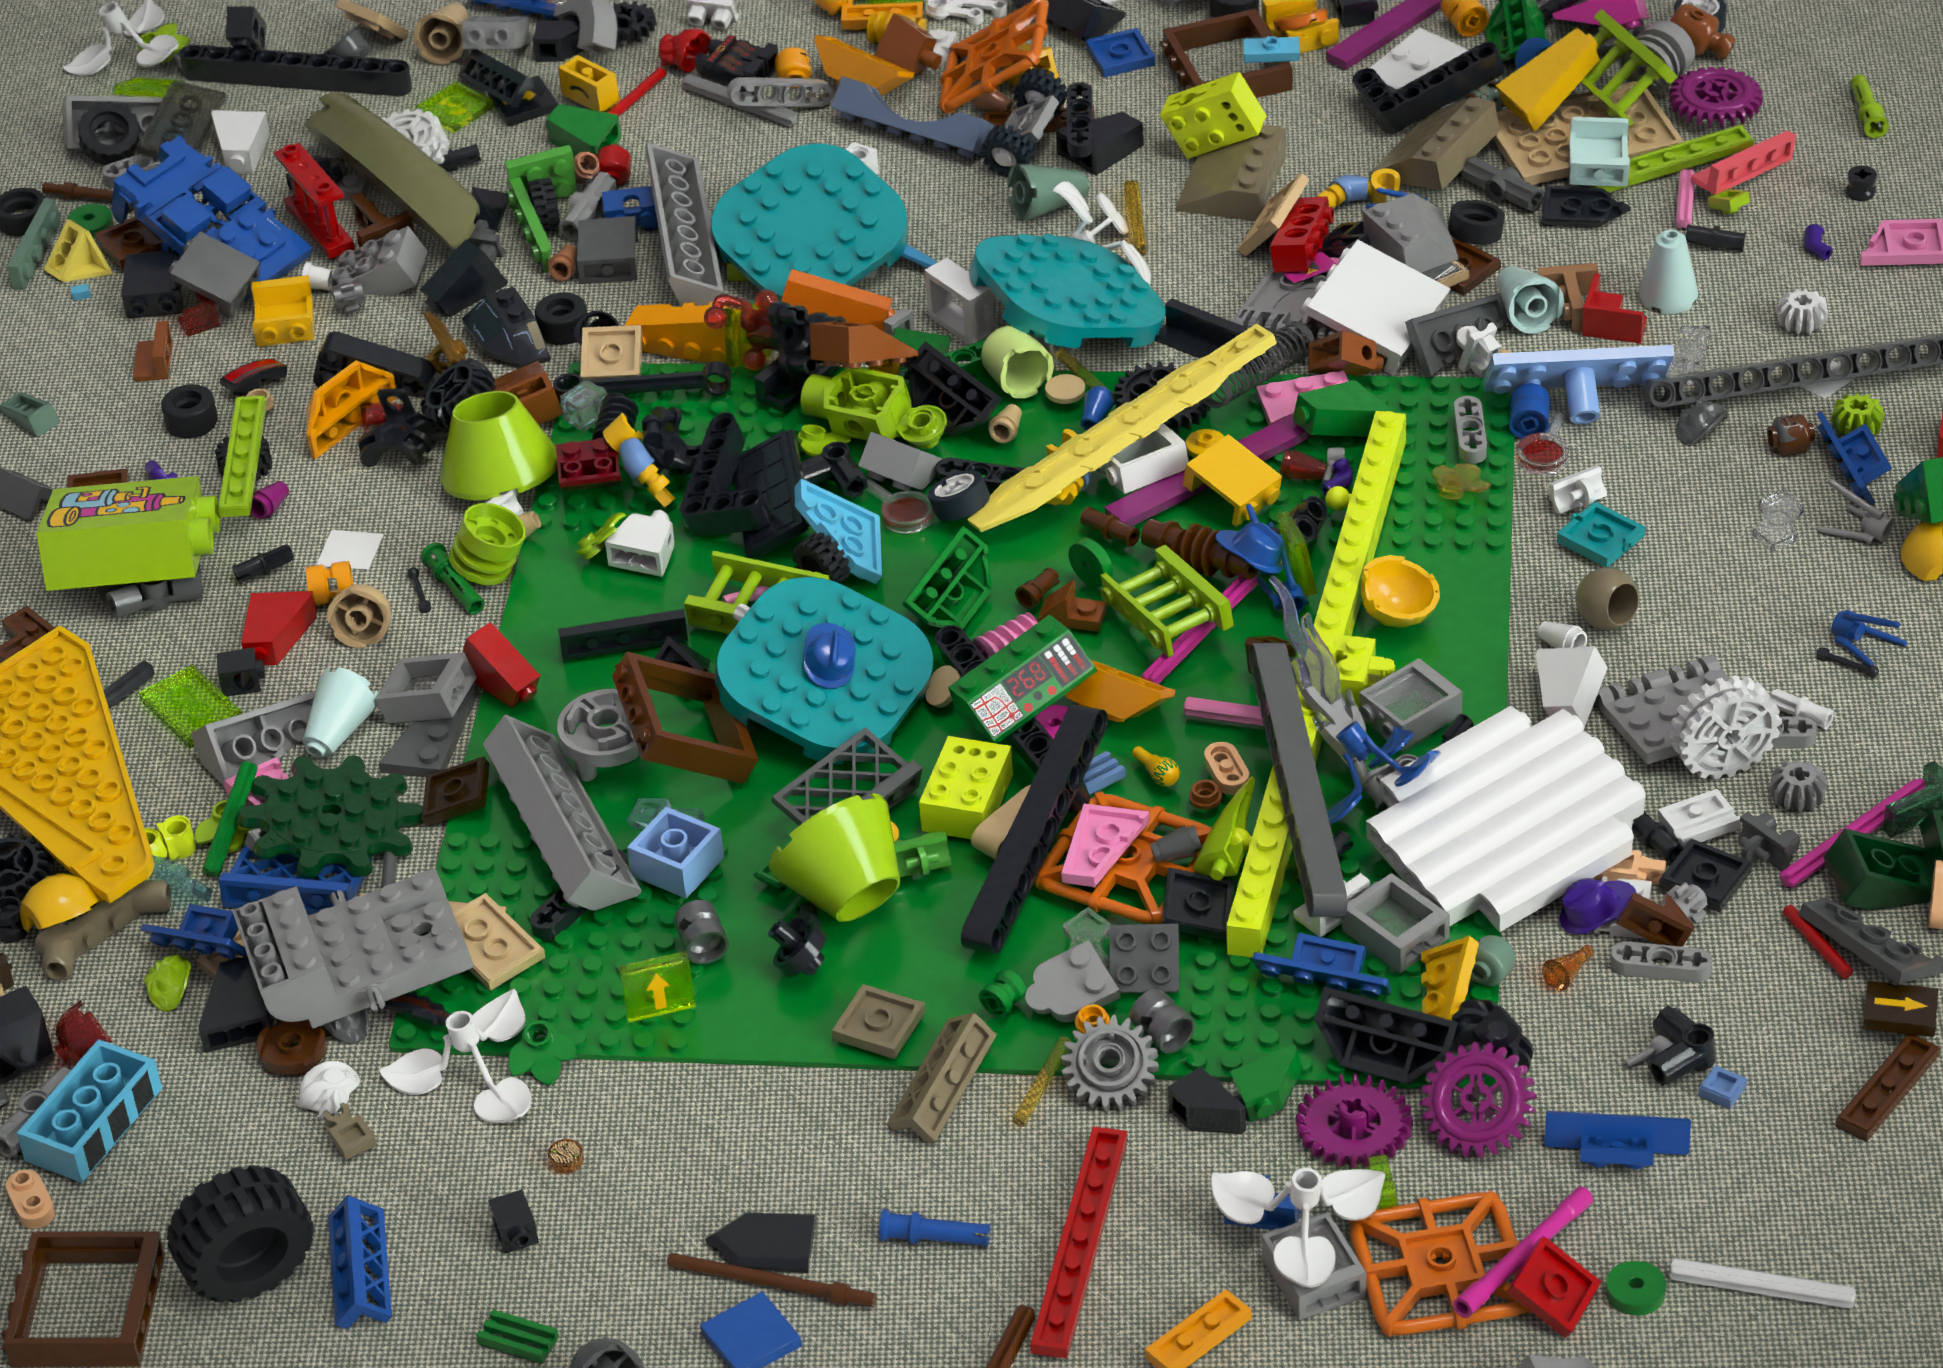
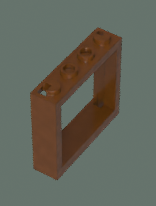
M1252 9L1162 29L1163 41H1160L1159 45L1162 48V56L1168 59L1170 70L1172 72L1175 71L1180 87L1184 86L1185 90L1210 81L1202 82L1185 50L1243 37L1253 39L1266 38L1273 35L1258 11ZM1264 62L1267 68L1241 73L1255 98L1293 90V74L1290 62Z
M626 651L620 663L615 665L616 670L612 678L641 759L744 784L759 759L746 725L734 718L722 705L717 685H715V674ZM648 689L703 702L718 744L663 731Z
M32 1232L28 1249L23 1250L22 1273L16 1276L15 1300L10 1302L8 1306L7 1330H3L1 1333L3 1338L1 1350L6 1352L10 1367H140L166 1256L160 1232ZM138 1263L121 1337L29 1338L47 1264Z

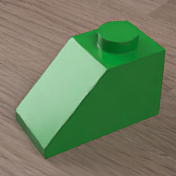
M1295 1044L1230 1071L1235 1091L1245 1104L1246 1114L1250 1123L1260 1118H1268L1284 1108L1303 1070Z

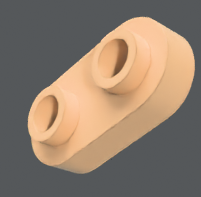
M1215 742L1205 749V767L1213 781L1218 785L1222 793L1235 795L1249 779V770L1237 749L1227 742Z
M1935 860L1928 918V928L1943 929V861Z
M21 1170L12 1174L6 1181V1190L21 1224L30 1229L42 1228L48 1225L55 1216V1209L40 1175L33 1170Z

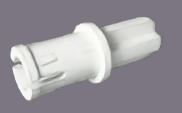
M1779 689L1773 690L1770 694L1773 702L1783 712L1794 717H1808L1814 720L1817 726L1825 730L1832 723L1834 710L1814 704L1806 696L1799 698Z

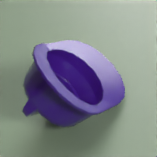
M1587 878L1574 882L1568 887L1562 898L1564 907L1561 910L1559 919L1562 928L1568 933L1576 935L1585 934L1617 919L1632 893H1637L1636 889L1630 883L1620 880L1603 882Z

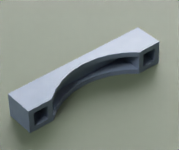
M844 76L841 77L831 108L841 112L839 117L855 122L856 118L864 120L863 125L878 129L879 125L887 127L886 132L900 137L905 132L911 134L909 139L923 144L926 143V140L934 141L933 146L949 151L950 147L958 149L957 154L973 159L974 154L980 156L981 145L990 130L995 127L994 124L984 119L961 112L936 121L904 119L886 104L876 88Z

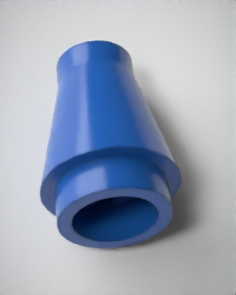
M1094 386L1086 392L1083 416L1080 422L1085 430L1102 421L1113 407V394L1110 390L1102 386Z

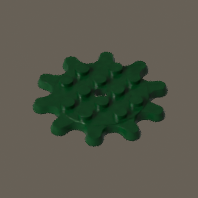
M300 756L294 760L291 766L292 777L288 779H275L266 775H260L254 779L251 792L265 802L260 805L242 807L236 816V822L240 827L259 828L266 833V835L257 840L253 847V853L256 857L271 859L281 854L292 855L298 860L296 872L301 877H316L321 873L324 866L335 863L344 865L353 876L365 877L371 874L373 870L370 860L372 855L379 852H391L397 857H404L412 853L413 844L410 838L400 833L399 829L404 826H416L424 823L421 819L423 807L416 803H403L396 800L398 796L404 794L408 789L407 781L403 775L393 773L382 778H372L365 772L366 766L359 756H348L339 767L333 769L320 768L309 757Z

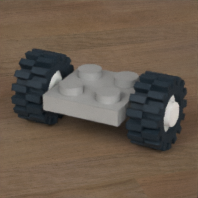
M1033 68L1023 73L1013 91V99L1018 101L1016 103L1018 108L1012 111L1005 125L995 126L990 130L980 147V157L985 158L983 160L985 165H991L989 169L992 172L996 169L998 170V175L1002 176L1005 173L1006 177H1008L1012 166L1021 163L1030 164L1035 153V148H1032L1034 143L1043 137V130L1053 117L1057 116L1067 99V91H1065L1067 87L1065 84H1060L1062 81L1060 77L1056 79L1053 77L1055 73L1050 72L1047 74L1044 68H1041L1040 72L1038 68Z

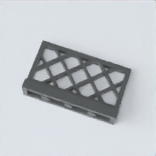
M865 727L773 795L771 802L798 826L808 820L809 815H815L827 808L809 806V796L828 797L829 807L832 805V798H850L859 795L862 800L872 799L870 795L876 793L883 796L890 810L919 788L922 767L914 760L907 763ZM865 740L874 748V754L856 753V746ZM836 761H851V771L833 770V763ZM856 762L874 763V772L856 771ZM879 763L893 764L898 770L894 773H879ZM813 778L828 779V789L809 788V781ZM833 779L851 780V790L832 789ZM856 780L875 781V787L870 791L856 790ZM790 795L805 796V806L790 805L785 799Z

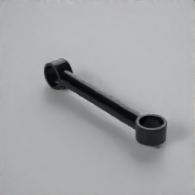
M714 361L706 364L703 370L699 372L582 380L581 376L575 373H566L554 380L553 387L559 403L565 406L568 397L580 388L581 393L573 397L570 404H574L580 399L583 400L584 396H601L612 392L628 394L702 388L709 395L720 396L730 390L732 372L725 363ZM720 375L726 380L723 382H712L707 377Z

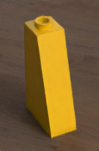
M1576 28L1498 83L1496 88L1503 104L1535 132L1600 61L1596 50L1598 44L1591 34L1585 35L1579 28Z

